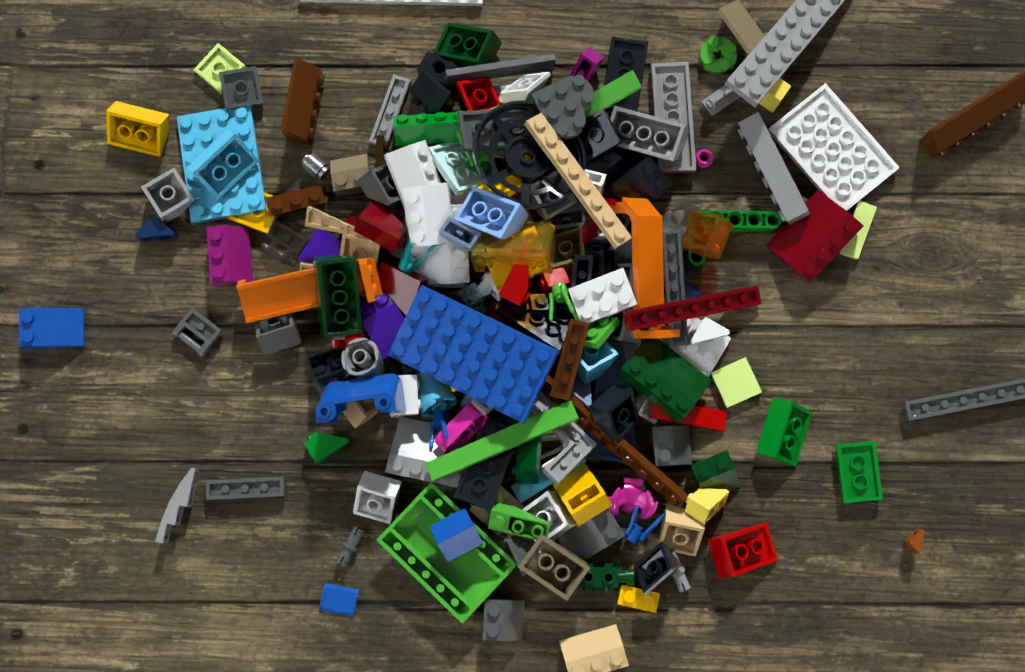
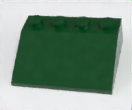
M645 339L616 375L677 424L687 416L711 382L710 378L660 339Z

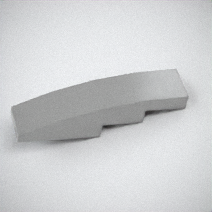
M191 468L178 485L165 510L155 542L168 543L172 525H180L184 507H192L200 469Z

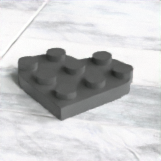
M582 75L566 77L532 93L531 98L538 111L544 115L557 135L568 140L575 138L582 132L586 123L584 112L590 108L594 99V92L591 84Z

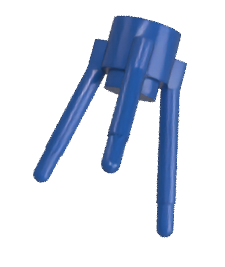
M440 410L433 414V421L430 422V449L433 448L436 428L438 431L443 430L445 439L449 438L446 425L451 420L448 419L446 411Z
M636 506L624 537L635 544H638L639 540L644 542L647 535L661 522L665 514L657 518L643 533V528L637 525L641 508Z

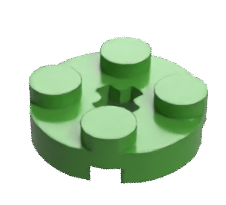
M713 36L703 44L699 53V59L703 68L714 75L730 71L737 60V47L730 40L723 37ZM720 52L723 58L720 57L719 60L715 59L716 56L713 54Z

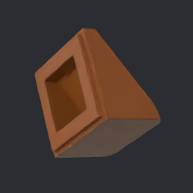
M915 529L903 543L913 553L919 554L925 531L923 529Z

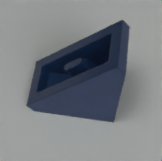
M152 215L137 231L135 238L140 242L178 239V235L155 215Z

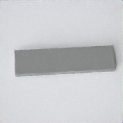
M393 74L369 139L370 145L376 146V135H384L386 141L390 142L394 131L393 117L400 115L411 85L410 79Z

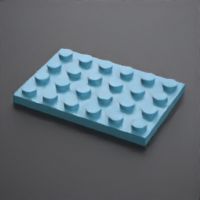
M252 106L230 110L222 108L177 116L186 187L195 199L189 205L191 223L199 224L226 219L225 217L228 216L235 217L251 214V212L267 211ZM229 129L240 138L259 159V162L223 196L217 199L186 167Z

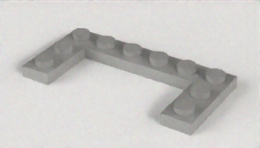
M540 391L531 411L537 415L556 407V405ZM476 399L471 401V404L484 416L493 409ZM574 422L553 431L568 445L542 471L556 485L597 445Z

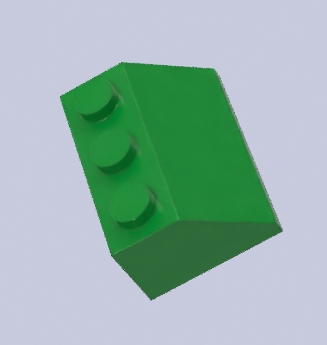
M773 397L756 453L796 467L812 411L793 401Z

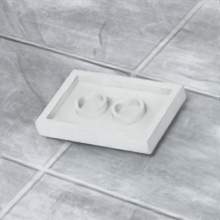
M624 268L568 289L579 320L589 324L638 305Z

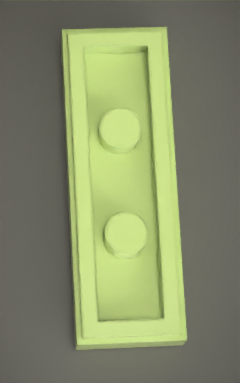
M860 200L857 202L852 216L864 227L844 246L839 254L855 260L859 259L877 208L876 206Z

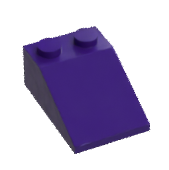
M384 290L382 291L383 295L375 296L376 301L368 303V300L360 303L362 324L371 340L377 345L383 361L390 358L388 353L404 321V317L397 304Z

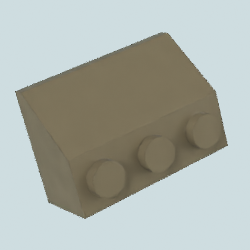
M737 0L719 8L717 12L749 55L766 36L767 32L763 34L760 30L762 24L757 17H751L749 12L752 10L747 3L744 2L742 4L740 0Z

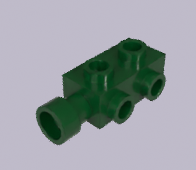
M587 563L590 569L586 574H591L593 578L591 581H586L584 576L579 583V587H583V591H594V587L602 588V591H614V588H618V583L634 585V569L618 571V567H614V563H602V567H594V563ZM606 574L612 575L611 581L605 580Z

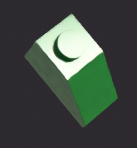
M317 432L309 435L307 441L304 442L315 463L318 464L351 444V441L347 438L325 433L317 434Z

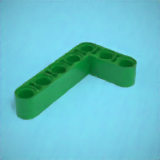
M693 211L686 220V262L689 267L694 269L699 268L706 259V232H774L782 223V219L779 213L774 211ZM691 218H698L700 220V224H693L691 222ZM710 218L718 219L719 224L713 225L710 222ZM735 218L738 221V225H732L729 219ZM768 218L773 219V220L775 221L776 225H775V226L770 225V224L768 223L767 219H768ZM748 219H755L757 225H751ZM691 237H699L700 243H694L691 240ZM694 254L698 255L700 262H694L691 256Z

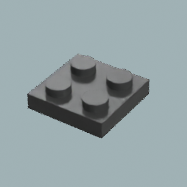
M256 66L219 72L226 110L263 104Z

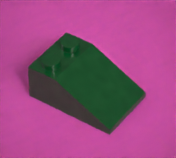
M447 23L434 52L440 54L448 62L453 61L457 63L460 67L493 63L502 42L493 30Z

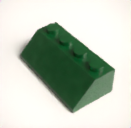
M342 255L313 257L320 333L324 338L363 333L356 257Z

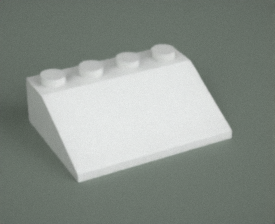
M451 204L453 219L463 204ZM405 209V222H406V228H407L406 237L408 238L409 231H408L407 216H406V209ZM450 242L438 244L421 263L419 269H413V271L429 278L427 284L469 283L468 251L459 250ZM432 245L412 247L410 253L415 255L416 261H418Z

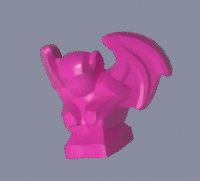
M623 477V489L621 490L618 487L612 497H608L612 504L609 507L610 512L618 516L619 507L623 505L621 512L629 514L633 513L635 507L638 506L641 508L639 518L646 519L651 517L657 509L658 502L653 501L648 490L646 492L642 491L643 480Z

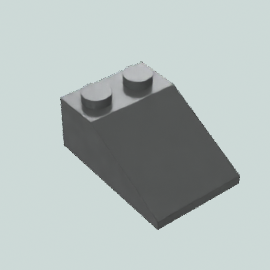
M607 508L579 527L576 524L558 537L557 540L562 547L585 560L624 537L625 534Z

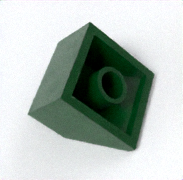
M542 436L514 448L513 457H517L516 464L512 463L511 475H515V482L538 484Z
M727 450L688 466L698 489H727L731 491L740 487L735 466Z

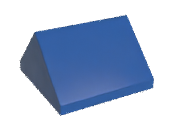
M466 508L430 526L437 545L448 562L483 544Z

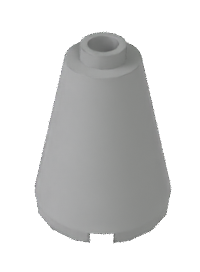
M356 338L347 344L348 347L345 351L343 350L341 362L343 368L349 374L364 378L385 373V366L380 351L373 341L367 338Z

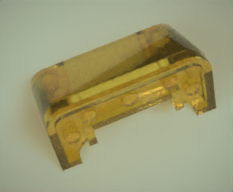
M525 222L518 233L505 239H499L477 230L482 235L471 252V261L475 272H485L487 265L489 268H493V264L531 265L532 269H536V266L541 267L543 274H553L556 230L551 222Z

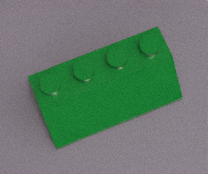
M462 111L394 116L395 145L406 146L426 140L427 144L460 142L456 134L457 130H459L457 113Z

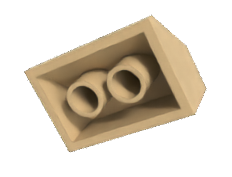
M616 624L559 640L568 672H610L629 666Z

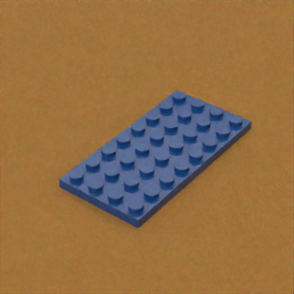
M420 285L388 356L525 424L559 351L432 289Z

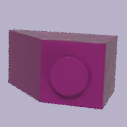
M588 47L581 53L570 76L582 75L584 79L590 82L601 65L604 56Z

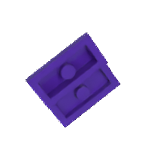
M316 229L297 259L301 262L313 263V257L340 255L341 240L324 230Z

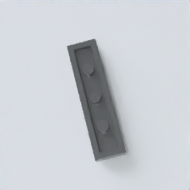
M285 477L206 480V500L285 496Z

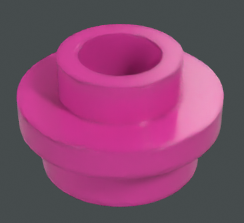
M707 149L699 150L695 155L696 165L701 168L709 167L713 163V154ZM704 156L707 158V161L703 162L700 158Z

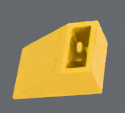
M585 463L572 470L558 485L552 483L578 527L612 506L606 493Z

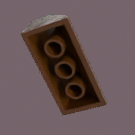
M294 58L281 132L288 142L310 145V140L314 138L315 134L313 124L318 118V110L316 108L317 103L320 104L321 102L320 87L324 85L325 76L319 67L299 58Z

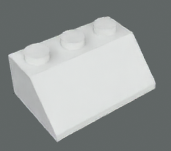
M426 140L384 155L404 210L403 188L441 183Z
M448 183L403 188L410 242L413 243L412 247L448 243L449 241L438 233L449 216L452 218Z

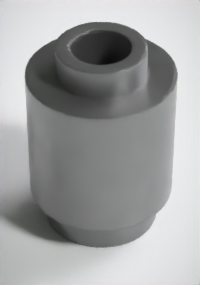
M314 153L305 155L301 161L302 169L320 181L330 171L327 167L328 165Z

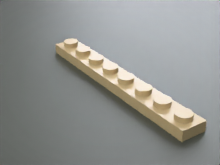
M540 113L527 120L524 124L613 248L617 249L632 238L544 115Z

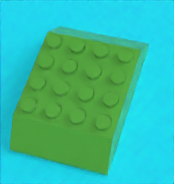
M431 482L377 538V541L463 624L517 566V563L473 520L472 522L483 544L448 562L437 545L430 526L461 509Z

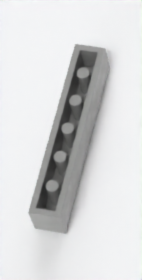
M759 112L738 122L740 126L738 133L742 140L746 138L748 142L746 149L750 156H755L757 161L754 162V165L758 172H763L765 177L762 178V181L766 188H771L773 194L770 197L775 205L779 204L781 210L778 213L782 221H787L790 225L810 215Z

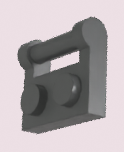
M191 308L171 335L176 339L182 340L195 350L199 357L203 358L223 330L194 308ZM188 328L205 341L202 346L183 332L184 329Z

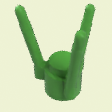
M554 284L551 287L552 293L548 294L550 300L549 320H553L555 300L557 303L566 302L575 320L580 321L570 299L566 284Z

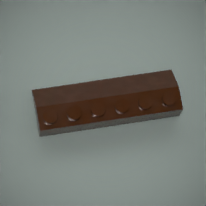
M1025 70L928 131L919 141L931 158L937 155L939 157L944 156L949 152L948 148L951 146L956 148L965 142L964 138L967 136L972 138L980 133L979 129L981 127L988 128L996 122L994 119L1000 116L1002 119L1011 113L1010 109L1013 107L1018 109L1025 104Z

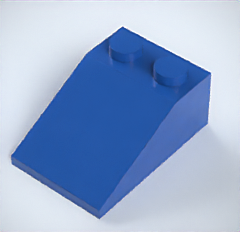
M84 308L19 309V347L35 350L85 346Z

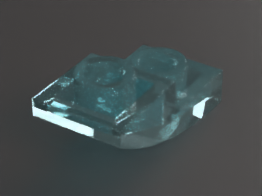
M475 282L458 291L463 305L488 317L491 316L483 302L484 297Z

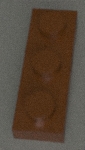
M321 185L265 198L270 218L304 210L308 206L316 207L326 204Z

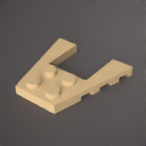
M311 206L307 207L306 227L342 233L340 255L355 256L356 258H374L376 268L378 267L381 248L379 244L356 233L354 226ZM301 262L299 271L314 268L313 263Z

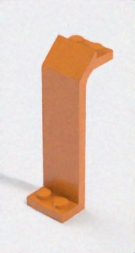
M622 197V202H615V206H610L615 215H628L632 223L633 294L638 304L633 309L663 304L662 216L648 199ZM662 324L634 330V338L658 339L680 337V329H672V325Z
M356 258L359 297H367L368 303L376 301L375 296L383 295L375 260L374 258ZM314 268L252 282H246V279L239 280L236 285L246 323L318 307Z

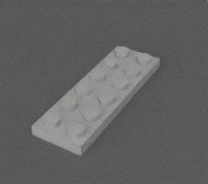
M689 62L651 63L654 116L685 124L689 129L684 149L676 160L672 162L657 158V165L663 173L695 172L696 159Z

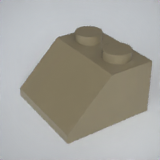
M367 154L330 161L332 185L337 197L364 192L357 180L370 171Z

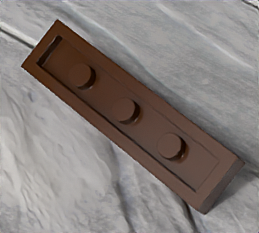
M570 319L550 396L569 401L589 323Z

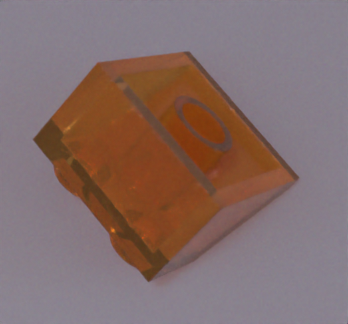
M691 211L681 235L682 249L706 258L720 260L733 224L720 214Z

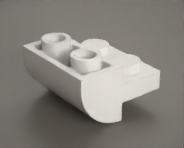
M399 375L403 384L406 411L390 412L391 418L419 414L418 411L421 406L418 399L420 383L417 380V375Z

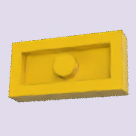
M621 584L617 604L656 613L660 593L652 591L645 595L640 588Z

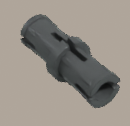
M353 526L347 541L343 543L344 547L338 559H336L337 563L347 567L354 551L356 552L358 549L357 545L365 532L364 530Z

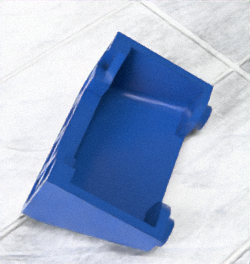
M383 374L329 383L325 387L316 408L317 423L339 422L340 414L348 410L347 402L374 398L376 409L382 413L405 412L406 406L401 378L396 374Z

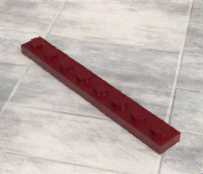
M759 285L623 311L625 330L633 331L760 305Z

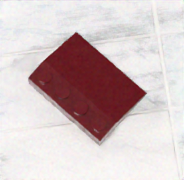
M819 190L805 203L810 215L790 225L787 222L765 245L807 284L864 227L848 211Z

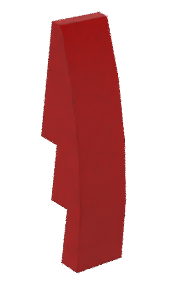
M651 403L650 419L676 423ZM694 405L679 424L725 431L727 412Z

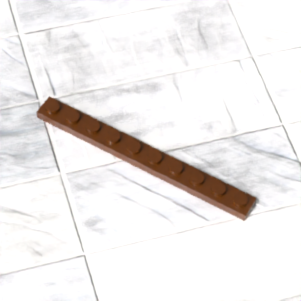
M548 374L541 390L558 405L567 402L568 400L550 396L554 378ZM571 394L569 401H572L579 420H577L579 425L590 431L594 438L605 444L609 451L614 452L620 457L624 464L629 465L635 470L637 475L650 483L654 490L664 495L669 503L677 507L687 499L689 495L626 440L621 438L617 443L612 442L594 422L591 410Z

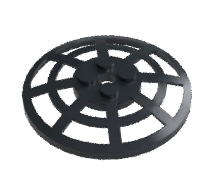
M511 101L493 108L479 123L472 143L474 164L484 183L496 195L517 202L523 208H549L567 200L574 192L570 188L564 193L556 187L563 178L559 172L553 182L544 175L548 168H555V166L524 125L526 121H515L504 125L499 114L511 110H527V121L535 116V112L540 113L535 103L531 101ZM490 120H493L498 130L492 136L489 146L479 143L478 140L483 128ZM525 128L524 135L515 138L512 137L508 130ZM501 135L508 143L505 151L494 148L496 141ZM578 135L572 138L571 141L576 150L577 162L585 172V150ZM477 150L488 154L489 165L494 173V176L489 179L479 163ZM523 155L530 156L531 161H525ZM494 156L504 159L506 169L501 172L498 171L494 162ZM512 174L516 178L521 179V188L512 185L505 178ZM538 179L545 186L541 189L529 190V181ZM501 182L510 190L520 193L521 201L507 196L494 185ZM550 191L558 197V199L549 203H529V195H541Z

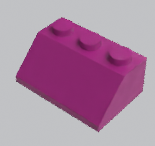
M229 225L206 227L210 283L215 287L237 285L239 280L246 279V282H252L253 268L250 229L248 227Z

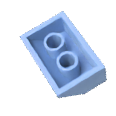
M473 186L454 219L499 239H505L518 233L529 215L521 204Z

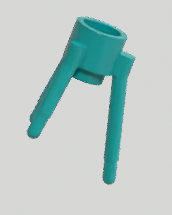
M408 235L398 268L406 273H412L413 269L418 270L421 263L438 244L432 245L416 261V256L410 253L413 243L410 242Z

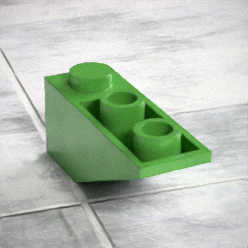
M496 502L491 510L488 529L537 540L540 534L548 537L550 523L515 506Z

